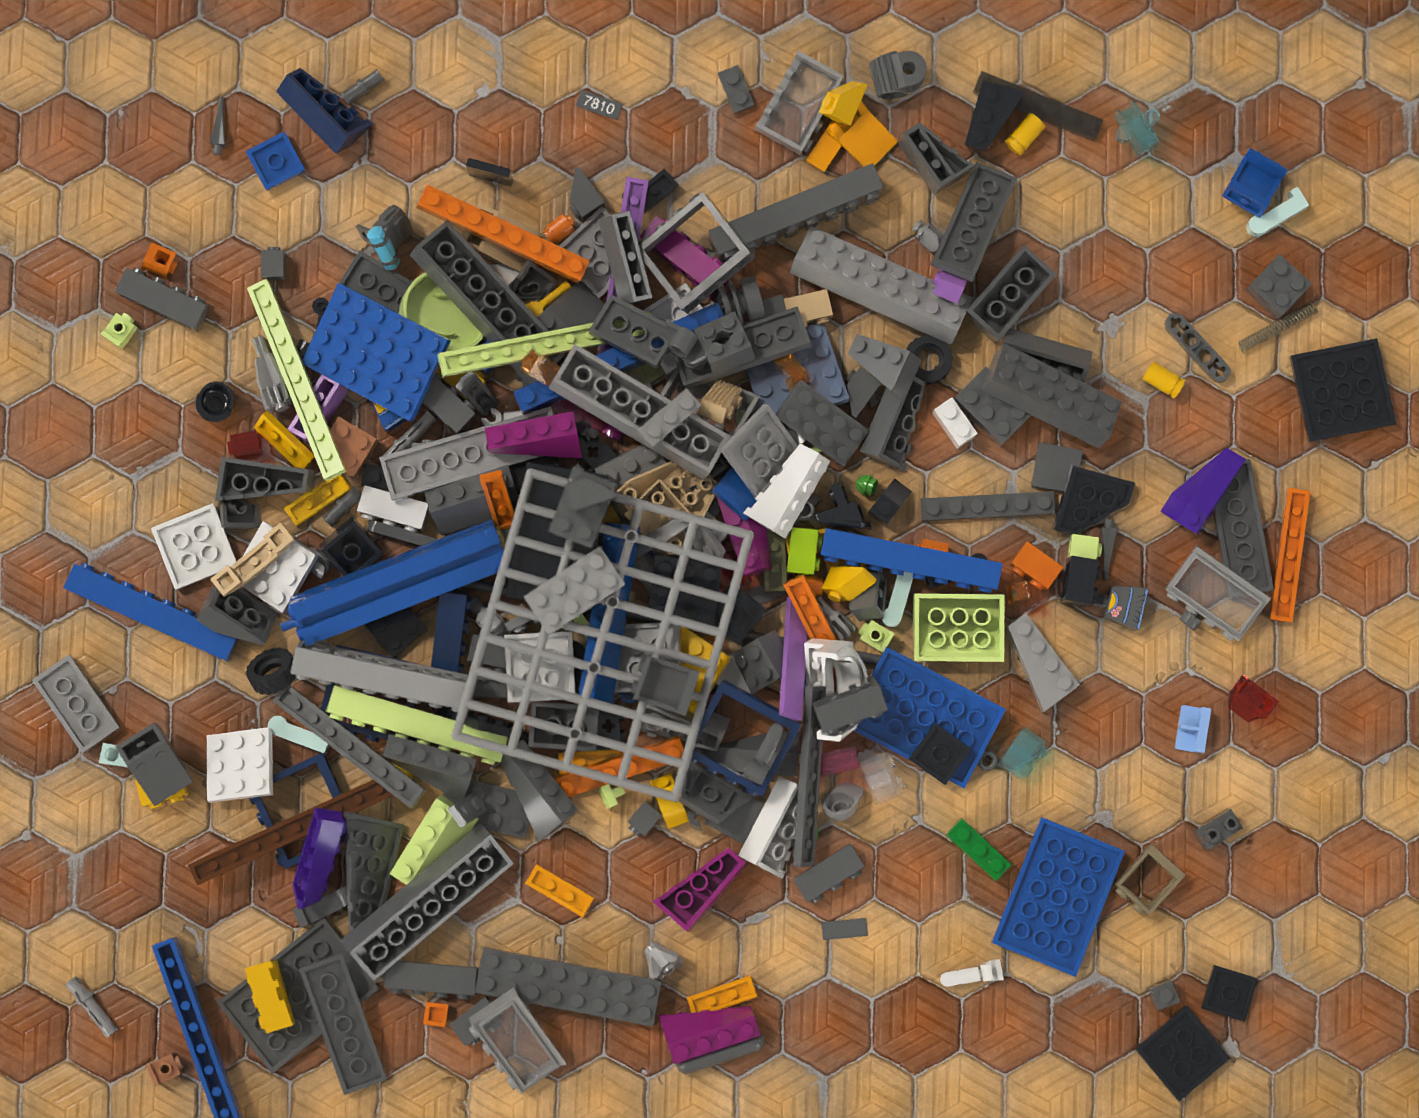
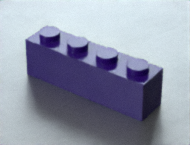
M315 808L292 883L297 909H303L321 901L323 892H327L328 875L334 870L333 859L340 850L339 839L341 834L344 835L346 831V821L343 819L342 812Z

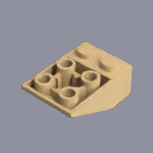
M480 203L477 205V208L536 236L540 237L541 233L499 211ZM468 232L464 234L463 238L484 258L517 272L521 271L527 261Z

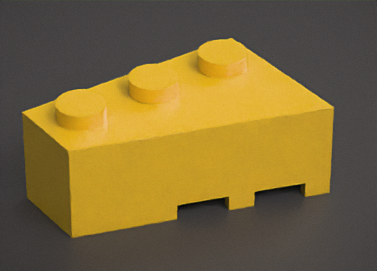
M277 959L244 968L248 984L253 993L254 1005L256 1008L258 1007L260 1013L258 1019L261 1029H265L266 1033H270L295 1025Z

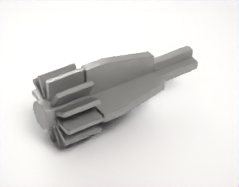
M259 335L257 338H253L252 341L258 356L254 361L257 384L262 393L260 396L265 411H273V413L283 412L291 408L293 401L275 356L270 353L265 337Z

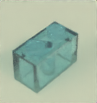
M1022 727L997 764L1018 779H1022L1023 776L1027 778L1034 768L1031 764L1035 758L1040 759L1047 749L1044 747L1046 741L1026 727Z

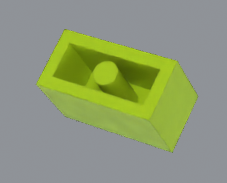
M792 527L787 573L814 575V571H819L820 558L816 557L817 548L821 549L822 535H818L819 530Z

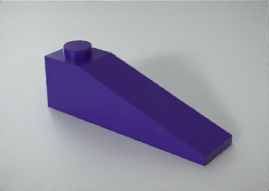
M1229 448L1224 449L1173 491L1160 512L1199 535L1246 459Z

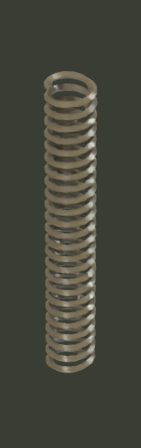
M1313 303L1306 304L1300 310L1297 309L1294 313L1291 312V315L1288 314V316L1282 317V319L1275 323L1273 322L1266 326V328L1260 329L1257 333L1254 332L1248 338L1245 337L1242 341L1239 340L1240 350L1244 353L1251 349V347L1253 348L1260 344V342L1263 343L1266 339L1269 340V337L1272 338V335H1278V332L1281 333V330H1287V327L1290 328L1294 324L1296 325L1303 321V319L1309 318L1312 314L1315 315V313H1318L1316 306Z

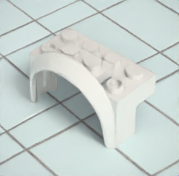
M812 638L804 643L807 686H826V696L833 694V666L836 672L838 694L848 691V686L856 684L858 687L867 683L866 678H868L866 667L857 651L853 649V642ZM848 724L842 726L839 731L831 734L823 733L820 729L817 731V739L841 741L857 729V725L849 726Z

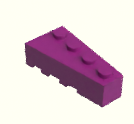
M656 216L640 234L641 240L647 236L650 237L656 232L655 229L658 225L668 220L664 219L662 221ZM673 231L655 246L652 251L665 262L670 260L669 264L680 275L686 273L687 279L696 287L722 266L723 263L716 257L711 259L707 256V251L701 245H693L690 242L689 236L684 232L678 233ZM727 280L723 284L724 288L727 286L728 282H730L729 280ZM718 289L708 296L712 302L718 296Z
M728 847L703 867L690 874L682 882L652 902L685 931L690 932L748 864Z

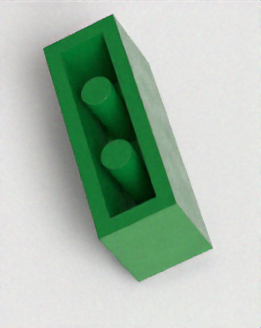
M960 818L946 832L945 836L993 881H997L1011 866L964 819Z

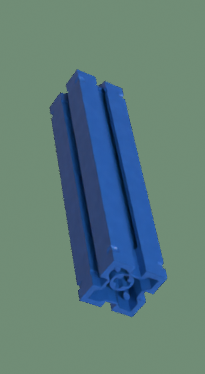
M492 519L308 589L301 594L298 593L290 596L287 610L291 620L280 623L282 631L297 627L296 632L300 642L305 641L306 646H309L316 641L330 638L497 573L504 549Z

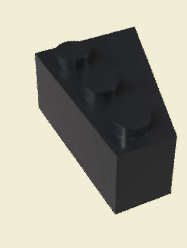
M983 80L965 145L986 151L1025 94V91Z

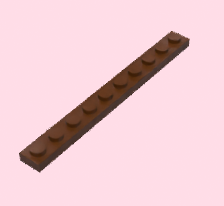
M373 779L188 864L196 884H203L307 836L315 808L342 812L344 819V811L355 814L394 795Z

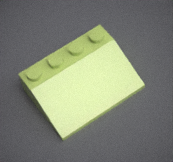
M914 594V661L1004 662L1005 594Z

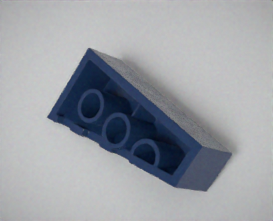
M302 68L287 74L276 92L335 154L350 147L374 124L368 118L364 121L357 115L358 111L352 106L347 108L339 102L340 97L335 93L326 92L323 89L324 85Z
M456 588L439 595L431 667L463 673L464 664H460L461 655L465 656L466 642H463V635L468 633L469 621L465 619L466 612H470L472 599L468 598L469 592Z

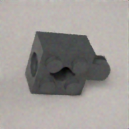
M735 311L695 328L694 331L698 337V343L693 346L687 358H682L684 365L689 369H694L708 362L714 377L755 360L752 346Z

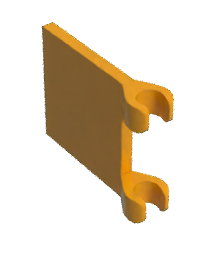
M861 101L856 112L861 117L845 133L836 123L830 125L826 131L862 167L872 163L875 166L898 140L871 114Z

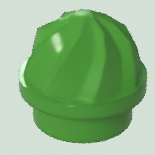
M862 475L857 479L856 488L858 492L863 496H873L875 494L878 479L873 478V475Z

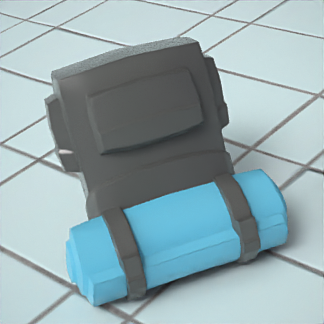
M392 205L381 213L372 228L369 229L360 224L356 226L362 239L374 248L380 263L386 270H393L398 267L400 259L397 249L413 232L410 220L403 210L396 205Z

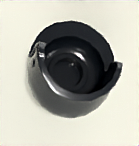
M209 382L196 397L197 412L203 419L209 422L223 421L232 412L235 395L232 388L225 382Z

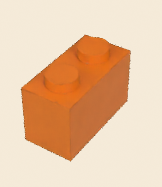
M1029 542L1022 546L1010 563V566L1013 567L1012 571L1021 578L1026 576L1031 580L1030 584L1040 591L1042 588L1046 591L1063 569V566Z

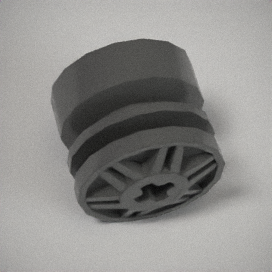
M754 275L741 278L739 290L735 289L731 281L728 282V293H726L724 285L718 288L717 301L724 316L735 311L741 325H743V316L745 315L748 316L750 322L766 317Z

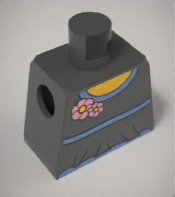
M1111 586L1108 595L1097 594V599L1093 601V605L1105 608L1103 613L1104 619L1132 631H1138L1148 588Z

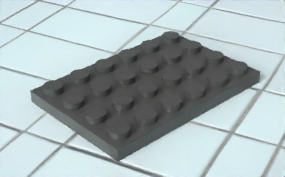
M325 917L271 959H277L295 1025L270 1033H266L265 1029L262 1030L258 1019L260 1013L258 1007L256 1008L254 1005L253 993L247 979L217 1001L218 1005L271 1073H274L322 1035L299 967L343 952L360 1003L380 989L376 982L371 979L340 941L342 938Z

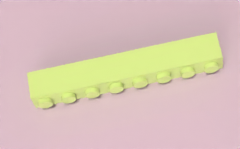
M335 685L333 686L326 712L331 713L330 718L343 721L344 717L352 719L351 724L365 727L366 723L373 725L374 731L386 734L387 730L396 732L395 736L404 739H408L409 736L417 738L418 743L430 746V742L438 744L439 749L449 752L455 749L461 751L460 755L473 758V755L482 757L481 762L494 765L495 761L501 762L502 753L453 740L451 735L455 724L454 720ZM464 725L462 729L464 734L506 745L508 737L476 730L467 725Z

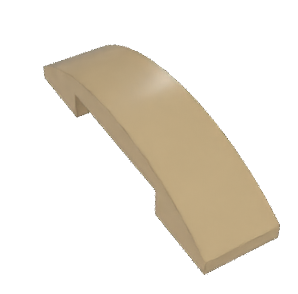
M281 522L264 535V540L232 566L229 567L227 565L210 579L224 597L238 590L262 573L295 541Z

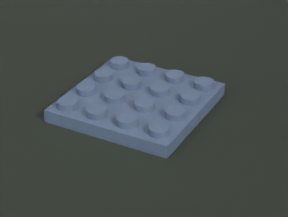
M815 322L807 325L806 330L812 347L746 369L753 393L760 396L758 409L763 404H767L776 414L799 380L805 382L836 406L850 402L824 323L816 325Z

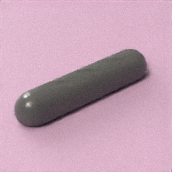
M760 1033V1036L676 1063V1067L683 1074H691L757 1052L764 1046V1035Z

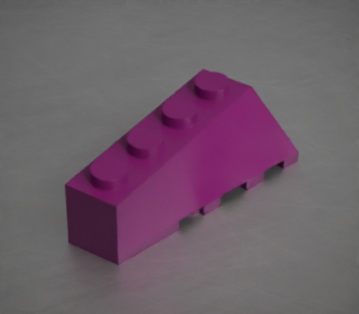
M574 412L484 428L488 450L491 454L582 459Z
M717 497L726 524L747 529L754 533L743 575L753 577L771 570L767 529L750 517L743 521ZM729 534L738 558L744 538Z
M751 1006L723 1008L717 1011L701 1010V1012L695 1013L678 1012V1014L672 1015L658 1014L674 1064L760 1036Z

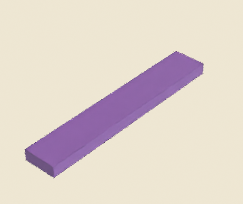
M788 596L786 600L779 715L798 722L802 719L806 665L804 643L807 642V631Z

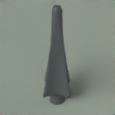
M222 96L218 100L216 119L209 142L212 145L213 154L217 156L222 155V148L227 149L224 126V98Z
M576 421L577 432L580 437L589 442L590 437L596 438L598 436V430L592 428L589 421Z
M1105 519V528H1100L1103 551V580L1105 581L1108 579L1112 550L1118 530L1113 529L1114 520Z

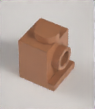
M171 1053L146 1065L155 1086L184 1073L182 1070L184 1068L183 1061L175 1053ZM163 1065H168V1066H169V1072H168V1073H164V1072H163V1070H162V1066H163Z

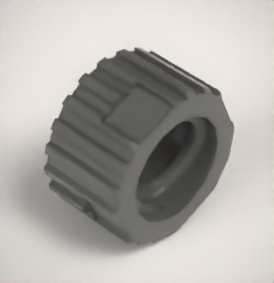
M1187 610L1180 617V620L1194 631L1202 623Z
M984 751L978 762L980 769L986 771L993 770L998 762L996 755L992 751ZM984 756L992 758L990 766H985L982 763Z

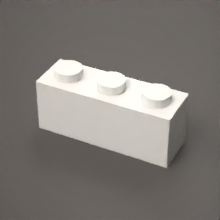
M364 485L357 512L362 514L361 518L374 520L378 518L383 520L385 524L395 527L396 524L405 526V530L417 533V530H424L429 508L427 503L407 497L392 501L389 492Z

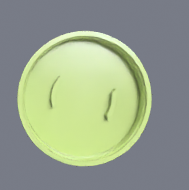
M426 272L417 277L403 295L399 314L451 340L446 352L477 346L484 337Z

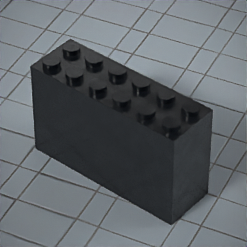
M528 462L526 466V472L532 468L569 479L572 471L571 468ZM585 471L612 482V480L608 479L609 474ZM534 479L527 503L556 511L565 487ZM524 512L518 533L519 536L564 548L566 539L549 533L553 519ZM598 532L592 549L575 543L573 551L588 555L598 547L602 548V546L597 545L598 539L603 538L604 534ZM515 544L511 569L550 580L557 574L561 557ZM570 560L568 567L577 561ZM509 578L506 597L525 600L524 596L539 586Z

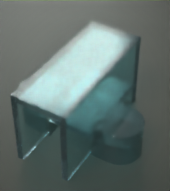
M1133 101L1128 109L1122 112L1120 109L1117 110L1114 116L1120 126L1115 132L1117 142L1126 143L1129 141L1138 157L1157 147L1160 140L1152 129L1160 120V113L1156 109H1149L1142 113L1136 102Z

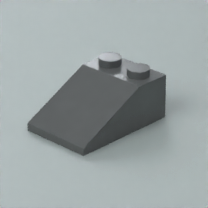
M580 281L548 306L537 318L549 331L589 324L595 321L605 304Z
M214 585L210 589L196 620L213 632L264 645L278 613L241 588L224 597Z
M532 702L531 717L572 728L578 705ZM587 707L581 731L597 735L598 709ZM530 726V748L566 750L569 741L568 736ZM578 740L575 750L596 751L597 745Z

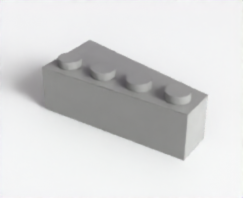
M1026 613L1005 628L1041 713L1045 712L1080 685Z

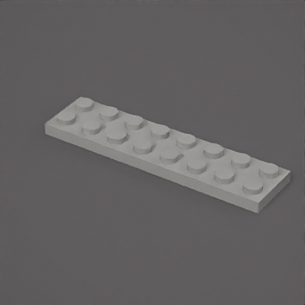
M547 407L379 457L391 500L395 501L505 465L512 466L543 457L491 454L488 450L484 428L553 415L552 408Z

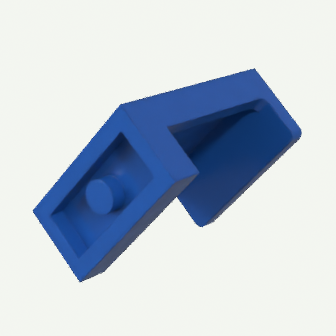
M1250 148L1240 162L1222 197L1260 218L1269 206L1271 198L1288 170L1279 163Z

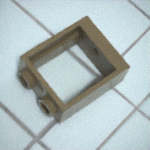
M1148 845L1113 885L1117 888L1115 892L1124 900L1129 898L1134 903L1132 907L1140 915L1144 913L1151 915L1186 875L1153 845ZM1149 856L1172 879L1146 906L1123 884Z

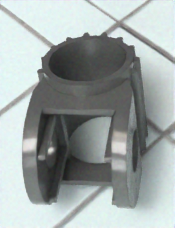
M892 51L869 62L877 98L882 99L900 98L916 91L922 85L927 71L924 58L914 51L899 53ZM908 69L913 74H906L903 70Z

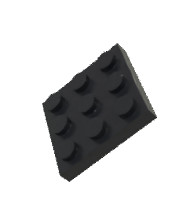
M655 553L653 574L673 579L680 556ZM689 558L682 582L719 592L722 567ZM651 583L648 608L664 612L671 588ZM679 591L673 615L714 626L717 601ZM647 617V620L660 621V620H657V619H653V618Z
M1187 1005L1182 1007L1134 1048L1178 1102L1230 1059L1228 1054Z

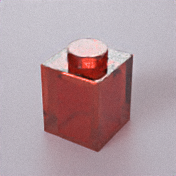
M254 430L230 435L231 441L227 442L228 450L234 458L243 459L263 455L258 431Z

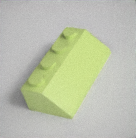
M443 795L438 796L393 867L390 875L407 885L467 835L479 818L460 828L448 811L455 803Z

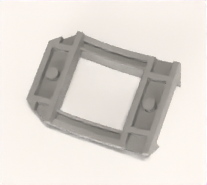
M674 518L645 536L666 542L681 531L686 535L689 522ZM698 525L692 544L695 549L723 558L726 550L711 529ZM642 544L637 545L635 569L653 573L654 561L648 552L654 548ZM639 579V581L642 583L644 588L649 593V597L647 598V600H649L651 582Z

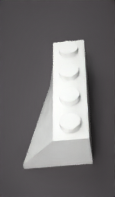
M799 444L782 465V472L771 478L769 481L771 485L764 493L760 492L755 498L757 502L752 508L748 507L743 513L768 530L786 538L830 461L820 453Z
M779 776L738 855L782 879L785 871H783L785 860L789 861L791 855L789 848L792 839H795L798 784Z

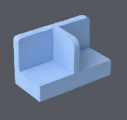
M1181 706L1175 749L1195 753L1205 752L1211 708Z

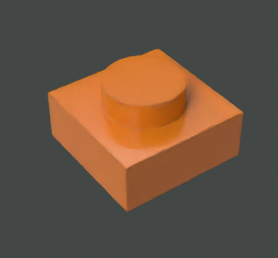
M427 1001L423 1024L446 1027L449 1004Z

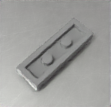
M686 388L641 426L636 433L652 449L699 409L701 404Z

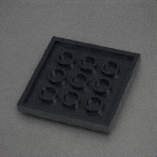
M1377 338L1291 355L1289 357L1308 443L1396 425Z

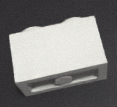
M953 397L933 410V416L957 449L975 438L978 434Z

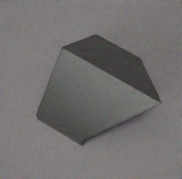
M528 259L518 274L512 291L521 301L542 300L555 289L558 281Z
M243 498L220 501L221 528L224 530L260 527L259 506H255Z

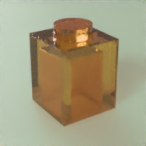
M531 349L529 354L523 358L520 369L527 376L550 386L560 366L552 359Z

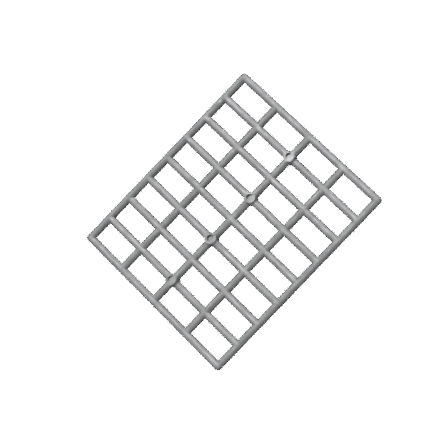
M530 468L525 475L451 737L455 741L678 802L754 533L747 529L615 492L617 499L612 501L635 508L628 531L601 524L600 533L625 540L619 564L611 562L622 580H624L626 575L671 588L664 612L619 600L620 588L599 602L606 605L600 629L572 621L562 626L561 628L597 638L591 662L545 650L549 634L543 625L536 647L492 635L490 631L496 610L540 622L533 610L499 601L506 577L541 586L549 580L509 568L515 544L561 557L557 574L568 568L570 560L579 561L586 556V554L573 551L575 542L567 539L564 548L518 535L525 511L553 519L556 513L555 510L527 503L533 480L538 479L565 487L564 484L568 482L567 478ZM643 510L689 522L683 546L637 534ZM698 525L744 538L737 562L691 549ZM638 543L680 555L674 578L670 579L628 567L633 544ZM691 558L733 570L734 574L728 595L682 582L688 559ZM679 591L725 603L719 628L673 615ZM615 608L660 620L661 624L655 645L609 632ZM670 623L716 636L710 660L664 648ZM606 641L652 653V657L658 659L662 656L707 669L701 692H693L691 700L697 702L691 726L646 714L645 711L648 703L642 701L638 702L636 710L590 698L597 674L632 684L634 680L639 681L640 676L600 665ZM487 643L533 655L527 680L480 667ZM542 658L588 671L582 695L536 683ZM481 676L524 688L517 713L471 700L477 677ZM535 691L579 704L572 728L527 716L526 713L532 692ZM587 707L634 719L627 743L581 731ZM468 709L515 721L508 746L462 733ZM642 722L687 734L688 738L682 759L637 747L636 743ZM523 724L568 736L569 741L563 761L518 749L517 745ZM578 740L624 752L618 776L571 764ZM633 755L678 767L679 770L673 791L626 779Z

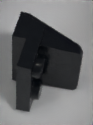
M843 482L831 485L830 497L833 503L837 502L838 506L815 514V520L820 524L872 530L871 523L865 521L858 499L849 502Z

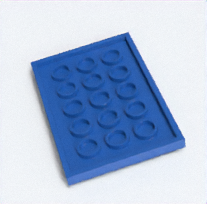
M338 283L303 357L302 363L406 420L413 422L440 365L437 355L446 352L451 340L348 286Z
M886 647L871 676L880 685L888 710L884 711L883 715L879 717L862 719V722L857 725V729L854 731L909 759L921 740L936 722L972 748L949 780L965 788L1006 708Z
M1040 817L991 943L1076 977L1125 851Z

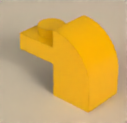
M671 773L650 781L653 787L671 792L675 784ZM656 797L668 829L689 822L682 803Z

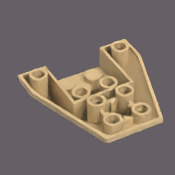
M670 461L629 479L616 492L704 517L715 496L712 490L717 485V482L710 474L703 480ZM696 485L697 489L691 491L690 487ZM616 502L621 516L630 525L635 507ZM643 510L639 523V534L645 536L674 518ZM681 531L666 542L683 546L686 535ZM653 549L657 553L677 555L660 549Z

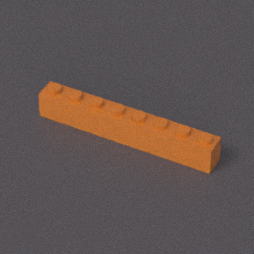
M428 184L416 207L440 220H448L455 227L526 260L529 259L533 263L577 284L581 281L590 261Z

